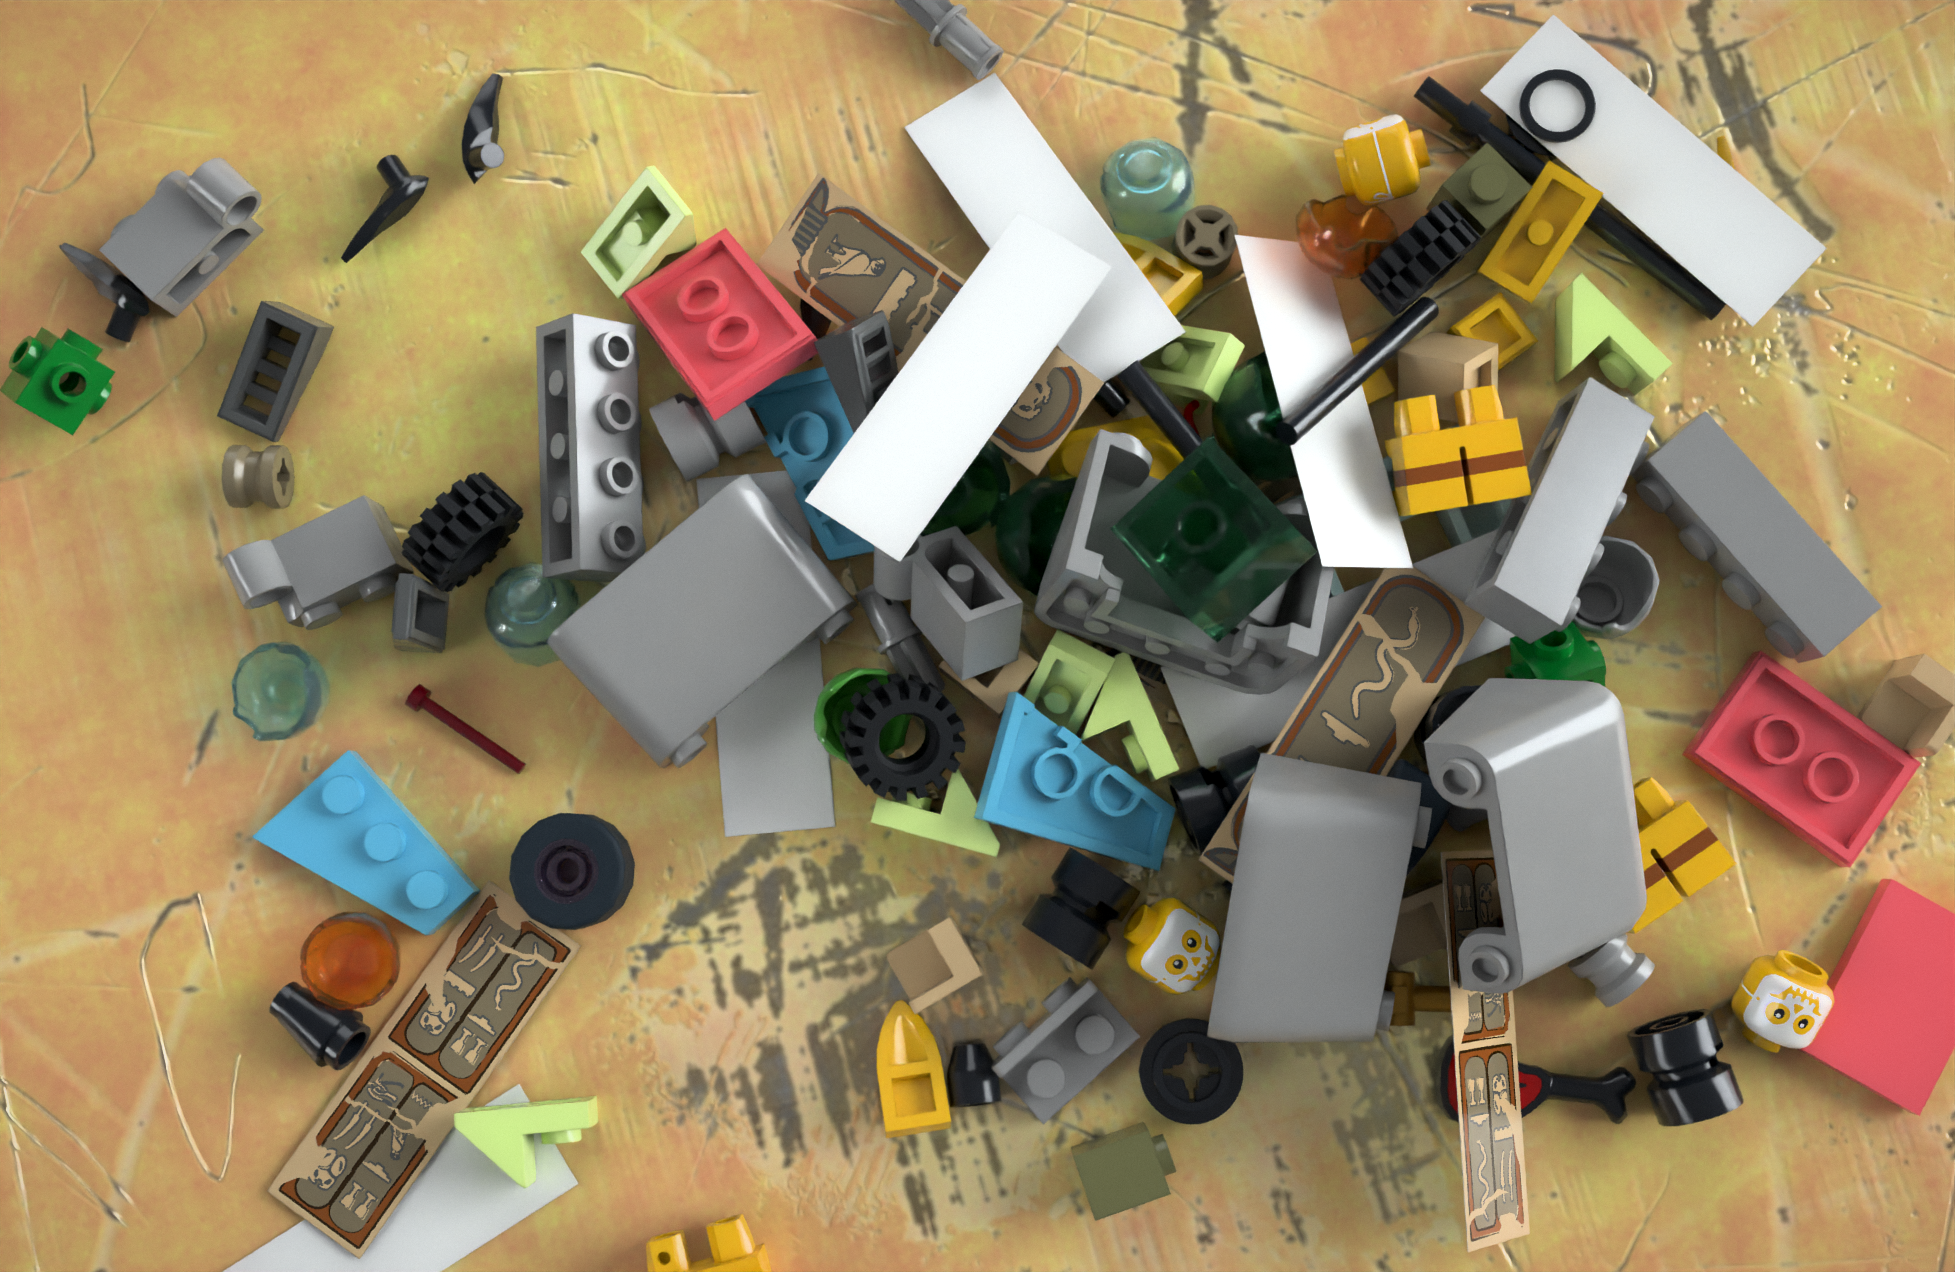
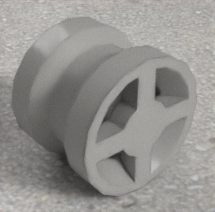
M1626 933L1571 960L1568 965L1579 978H1588L1596 986L1595 996L1605 1007H1611L1630 996L1649 978L1655 967V964L1644 953H1634L1627 945L1628 936Z

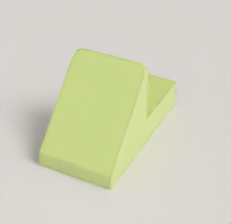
M648 166L585 245L581 253L614 295L621 299L623 298V293L647 279L666 255L691 250L696 246L694 215L655 166Z
M1582 273L1555 299L1554 376L1557 383L1591 352L1600 360L1599 367L1606 378L1620 388H1628L1634 395L1654 382L1673 364Z
M1181 325L1186 331L1184 334L1139 362L1173 404L1185 409L1192 400H1197L1200 405L1193 413L1202 414L1209 401L1218 402L1245 345L1231 333Z
M1057 629L1023 697L1035 705L1034 708L1058 726L1066 727L1076 735L1102 687L1115 658Z
M1125 652L1115 655V661L1099 691L1081 735V743L1126 725L1130 735L1122 738L1121 743L1135 774L1146 771L1150 782H1153L1180 769L1130 655Z
M957 769L956 773L952 772L941 814L929 811L932 799L927 797L917 799L913 793L907 792V801H896L894 798L890 801L877 797L871 823L997 857L1000 843L988 822L974 818L978 803L959 769Z
M597 1096L470 1107L454 1113V1127L523 1188H528L536 1181L534 1133H541L542 1144L575 1142L582 1140L581 1129L591 1128L598 1123Z

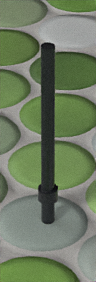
M1430 76L1426 78L1413 97L1452 125L1449 130L1450 133L1468 146L1473 141L1482 148L1488 142L1531 186L1546 165V163L1491 123L1489 119L1492 114L1473 100L1467 105ZM1597 203L1584 226L1709 320H1713L1726 305L1725 302L1687 269Z

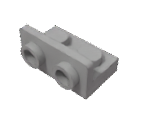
M1071 977L1067 978L1041 1002L1048 1010L1044 1016L1030 1028L1023 1021L1018 1022L993 1045L999 1056L994 1060L991 1068L999 1078H1003L1043 1125L1140 1038L1139 1034L1088 977L1078 985Z

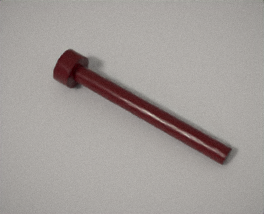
M419 684L410 693L405 702L406 706L415 712H418L421 708L517 774L523 771L526 766L523 761L430 699L431 691Z

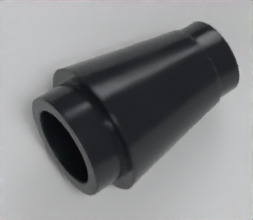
M291 982L284 986L270 1005V1014L278 1019L279 1023L319 1067L329 1065L337 1071L345 1068L361 1053L370 1037L371 1029L363 1023V1014L307 987H303L297 982Z

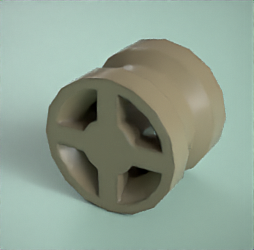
M1213 205L1197 206L1187 211L1179 220L1171 246L1172 254L1202 271L1203 280L1212 279L1220 275L1231 261L1237 245L1234 236L1238 235L1237 225L1232 216L1222 208ZM1199 249L1210 250L1213 253V255L1211 256L1209 253L1195 252Z
M232 445L228 447L222 463V487L229 506L233 508H248L254 502H264L268 507L275 509H284L289 506L293 496L295 476L292 456L287 447L283 445H270L264 451H253L247 445Z

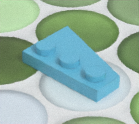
M825 367L781 377L745 401L747 406L755 409L768 433L764 438L774 457L781 458L796 487L794 495L828 560H842L874 553V545L805 501L854 434Z

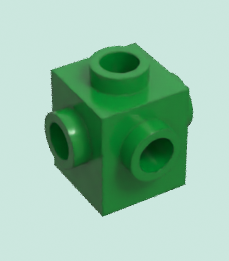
M41 327L35 338L27 336L14 350L9 361V368L12 369V372L0 388V391L14 403L74 435L86 415L95 414L107 401L112 389V384L109 381L115 371L97 360L103 350L102 348L69 328L60 338Z
M1572 621L1561 632L1554 630L1531 644L1518 636L1510 638L1511 665L1505 667V678L1589 681L1605 687L1606 664L1602 651L1594 640L1586 641Z

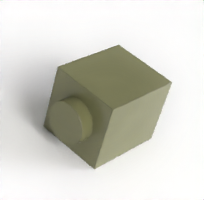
M1487 142L1441 185L1426 209L1430 211L1442 201L1448 200L1481 236L1480 241L1476 243L1477 245L1515 210L1532 187Z
M1144 1122L1071 1147L1095 1221L1171 1194L1165 1176L1175 1173L1176 1169L1163 1134L1151 1138Z

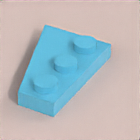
M1009 692L974 818L1142 868L1159 871L1175 808L1120 767L1108 763L1081 743L1082 739L1066 727L1058 726L1035 709V705L1021 694Z
M348 750L252 836V838L424 935H433L480 892L478 887L356 751Z

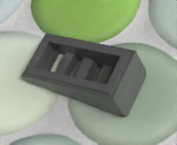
M261 301L217 416L272 442H278L326 349L334 326L287 304ZM282 327L300 334L297 344L278 336ZM271 349L291 358L288 368L267 359ZM259 372L282 382L279 392L256 382L255 380ZM248 394L273 405L270 415L244 405Z
M883 310L851 320L814 342L853 433L856 432L899 373L890 327Z
M399 573V578L395 585L391 630L394 648L408 652L442 653L445 650L450 594L445 590L443 592L440 591L434 584L413 574Z

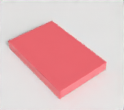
M726 228L622 294L629 309L714 421L818 354L814 344L817 341L816 336Z
M1761 650L1751 654L1682 754L1840 867L1852 866L1921 765L1918 760Z
M1881 879L1827 983L1833 991L1834 1006L1814 1041L1809 1046L1797 1050L1903 1110L1920 1116L1955 1048V914L1893 879Z

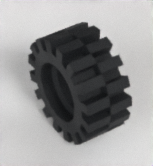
M1444 200L1438 206L1433 207L1425 216L1419 218L1409 230L1404 231L1397 238L1398 240L1388 246L1381 253V256L1372 262L1368 267L1369 269L1361 275L1360 281L1395 317L1417 301L1423 293H1426L1453 266L1458 264L1465 257L1464 255L1471 251L1476 243L1480 241L1481 236L1448 200Z
M480 472L478 475L476 473L470 474L465 482L460 479L454 483L450 493H441L435 499L437 504L432 509L426 508L420 515L422 521L412 525L408 532L410 537L403 542L402 547L404 550L402 555L442 592L443 590L446 592L452 591L455 586L459 588L467 582L470 575L473 578L482 571V566L487 561L491 563L497 557L495 553L498 549L506 547L511 540L508 536L518 530L520 526L518 521L523 518V509L483 472Z
M899 673L887 674V684L881 685L875 678L866 683L871 692L863 697L857 691L850 699L855 708L853 712L846 710L843 712L841 722L846 727V731H839L840 743L846 751L844 752L846 759L858 778L865 786L869 784L875 794L885 798L886 793L890 792L896 801H907V792L912 791L917 799L929 796L925 788L927 784L933 782L940 789L948 783L941 775L946 768L956 773L961 763L954 755L955 752H965L966 741L959 734V732L965 731L963 721L956 714L957 710L930 681L926 684L920 676L909 674L908 680H904ZM904 714L914 715L923 720L925 739L922 746L914 754L906 758L896 759L888 757L881 752L879 736L882 728L889 720Z

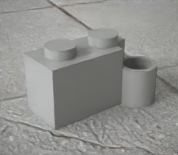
M220 157L203 163L190 176L181 170L173 171L160 181L155 195L136 214L125 217L114 227L110 239L99 251L151 301L177 317L264 231L252 219L261 204V194L225 159Z
M365 495L273 540H260L243 545L228 553L222 560L245 609L259 608L278 601L287 622L298 627L305 626L307 630L317 629L336 621L342 616L340 608L360 598H363L365 602H370L395 592L399 573H414L410 562L402 555L404 549L384 507Z
M957 526L924 537L919 535L900 562L874 546L873 585L876 592L891 600L902 601L911 599L910 618L961 681L1018 660L1023 601Z

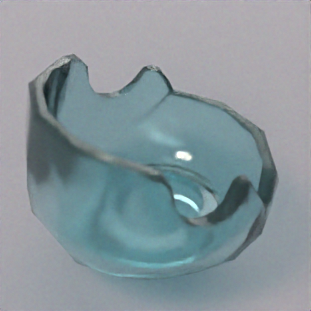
M1157 137L1128 141L1109 154L1103 165V174L1100 176L1101 196L1109 210L1115 228L1123 234L1137 236L1145 240L1168 237L1176 231L1179 220L1193 207L1195 201V182L1193 170L1187 157L1179 148Z
M531 562L508 568L496 578L494 585L488 590L485 602V621L496 645L514 662L539 667L560 660L547 641L551 634L566 619L581 608V599L575 590V585L570 580L543 578L542 564Z
M284 641L261 644L240 660L231 681L235 704L233 715L249 725L254 731L252 737L259 741L286 740L300 736L320 721L330 701V682L319 660L309 651L292 642Z

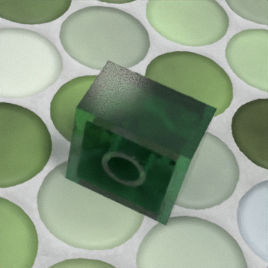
M1210 436L1110 528L1184 615L1217 643L1318 552Z

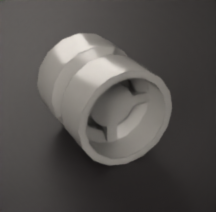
M678 393L649 408L661 437L687 482L718 467L719 454L726 452L736 458L766 442L745 401L715 421L696 396L690 399L682 393Z

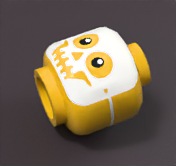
M1396 114L1349 128L1343 135V147L1334 149L1346 197L1356 195L1357 199L1367 207L1417 192L1421 184L1419 169L1431 166L1422 129L1409 132L1406 121Z
M1163 898L1151 907L1145 904L1141 905L1127 921L1123 936L1128 940L1126 960L1129 967L1166 993L1180 995L1189 990L1198 991L1204 988L1218 971L1222 949L1219 946V930L1211 920L1177 898Z
M1779 950L1775 956L1764 955L1755 958L1731 1001L1733 1013L1745 1025L1742 1030L1743 1036L1756 1046L1775 1053L1779 1052L1782 1046L1795 1049L1809 1046L1816 1038L1834 1006L1833 991L1826 984L1828 974L1812 961L1786 950Z

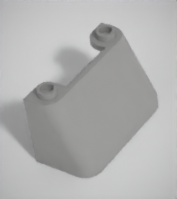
M1100 429L1089 444L1041 581L1034 608L1037 618L1043 623L1061 631L1238 692L1262 695L1277 691L1318 657L1335 567H1322L1305 500L1301 498L1287 500L1284 504L1273 507L1264 515L1289 548L1300 554L1298 559L1302 563L1291 572L1274 627L1268 625L1267 627H1260L1247 623L1240 630L1214 613L1221 601L1216 594L1255 552L1256 547L1218 500L1149 476L1153 458L1140 440L1126 433H1111Z
M744 475L716 493L566 619L551 634L547 643L566 667L659 767L666 768L673 762L677 768H681L707 746V742L701 736L709 728L707 723L804 641L811 642L819 637L824 644H827L835 639L854 621L849 612L858 604L750 475Z
M1489 678L1424 742L1429 776L1433 787L1441 797L1451 804L1463 808L1487 810L1504 925L1502 928L1480 927L1469 933L1459 948L1458 961L1463 990L1498 994L1508 993L1630 931L1646 909L1647 894L1626 726L1620 701L1606 687L1589 681Z
M1260 754L1245 811L1207 1037L1232 1043L1372 1042L1376 1029L1388 1032L1395 992L1384 990L1411 849L1412 846L1425 849L1432 808L1419 806L1421 783L1272 754Z

